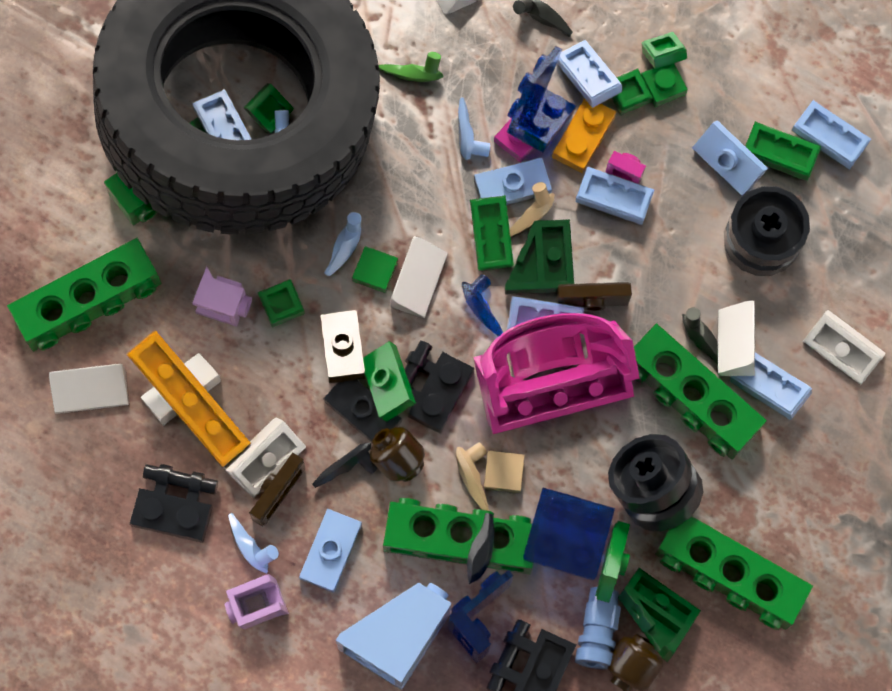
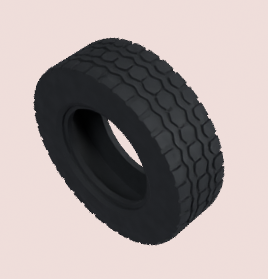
M117 0L102 25L93 59V104L97 133L105 155L114 171H117L118 177L129 190L133 188L134 195L146 205L150 203L152 209L167 218L170 215L173 217V221L188 227L192 224L198 230L214 233V230H221L220 234L238 235L239 232L244 231L246 235L263 233L264 229H268L270 232L285 228L289 222L293 225L308 218L310 212L313 215L325 207L329 200L332 201L344 189L361 164L369 143L379 100L380 73L376 49H374V43L369 30L366 29L365 22L357 10L353 11V4L349 0ZM242 44L262 49L283 61L301 82L308 104L294 122L277 133L259 139L230 140L207 134L184 120L170 104L163 85L175 66L192 53L214 45Z

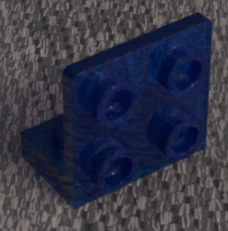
M557 46L548 56L545 54L540 56L533 69V74L529 72L525 74L517 90L522 93L521 97L514 101L507 115L512 119L507 133L542 153L545 152L570 120L576 109V105L547 89L562 49Z
M543 487L524 551V561L585 579L595 580L615 508Z
M507 570L502 575L498 571L494 572L480 584L481 589L476 597L471 599L467 595L450 609L452 613L449 615L448 629L476 664L489 653L491 633L478 618L474 621L471 619L511 586L514 575L510 570Z

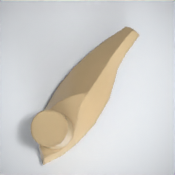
M538 182L533 185L532 190L536 201L531 207L526 209L519 220L510 228V237L532 227L533 222L541 220L552 207L555 194L548 193L545 183Z
M480 442L466 451L462 447H457L456 459L461 477L469 493L480 508L489 511L487 499L481 485L480 474L474 465L476 461L487 455V451Z

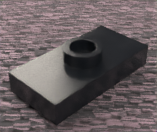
M358 380L338 382L323 398L328 406L371 443L379 431L385 428L390 430L398 427L402 422V418L399 415L387 422L379 418L371 391Z

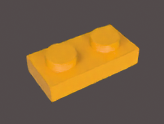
M584 98L553 151L552 158L583 174L612 124L616 111L601 103L592 108Z

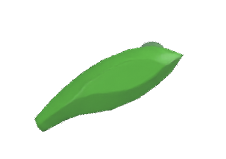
M429 52L427 54L425 66L415 64L379 65V70L408 81L431 82L444 77L438 71L441 55L436 52Z

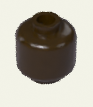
M394 427L390 430L385 428L374 436L370 460L386 478L392 482H407L421 472L424 466L425 451L423 446L404 427Z
M635 634L633 638L623 637L620 639L612 652L611 664L607 668L613 674L610 681L623 691H631L633 688L644 691L651 686L663 667V660L648 639Z

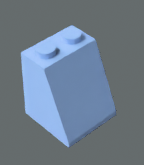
M417 583L341 632L336 639L338 650L402 690L450 615L452 603L447 600L449 595L432 583H429L427 587Z

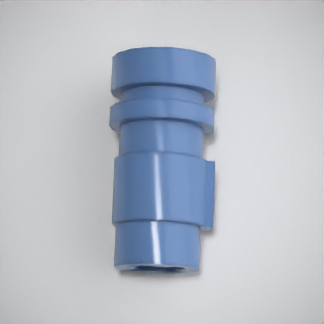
M597 587L590 588L589 599L586 603L583 622L584 631L583 635L579 636L578 645L581 647L577 648L575 663L588 668L608 669L607 667L610 666L613 656L611 651L615 649L616 642L612 640L615 630H618L621 607L618 606L619 592L613 590L610 602L608 603L596 599Z

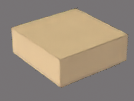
M488 451L484 489L520 493L525 455Z

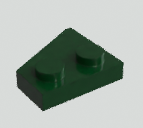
M570 219L539 220L533 222L527 240L505 284V295L557 292L560 284H574Z
M641 568L637 569L618 597L656 651L667 663L701 612L697 607Z

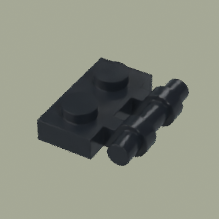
M420 340L415 351H410L405 360L407 363L405 372L416 402L409 411L408 417L441 434L475 368L443 351L436 364L429 361L427 357L433 347L429 343ZM419 371L429 376L421 391L412 387Z
M146 464L143 478L156 481L154 491L139 488L129 524L132 527L203 543L213 507L210 504L199 502L202 492L216 494L218 480L205 478L204 473L195 471L192 474L175 471L173 466L161 464L160 467ZM169 485L187 488L188 494L186 499L167 495Z
M517 619L512 632L507 631L503 640L506 645L498 663L494 662L489 671L492 676L486 689L502 691L505 682L516 685L514 691H556L577 644L544 629H541L536 642L529 640L525 637L531 625ZM519 651L530 654L522 674L512 669Z

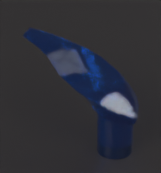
M481 274L471 284L462 282V291L470 309L489 330L499 337L503 331L492 314L489 304L481 295L491 285L490 279L486 275Z

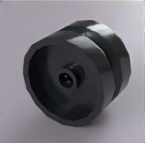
M761 186L748 191L737 201L724 230V247L730 260L742 271L755 276H773L785 271L796 260L806 243L810 232L809 214L803 202L792 192L777 186Z
M649 434L635 438L620 449L612 459L608 471L609 487L634 524L648 531L661 532L676 528L690 519L699 507L704 493L702 479L691 464L685 451L678 441L667 435Z

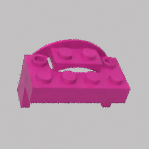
M554 314L523 322L497 337L483 355L473 357L487 422L493 434L635 397L632 380L640 378L633 340L619 327L615 320L609 322L601 317L589 314ZM580 333L583 334L585 337L588 356L586 359L584 357ZM507 354H508V356H509V361H510V365H511V370H512V375H513V377H512L511 374H510V369H509L508 360H507ZM570 365H578L575 368L533 378L530 380H523L531 375L549 369Z

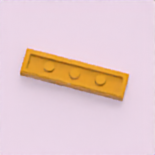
M154 330L126 354L222 467L251 444L157 331Z

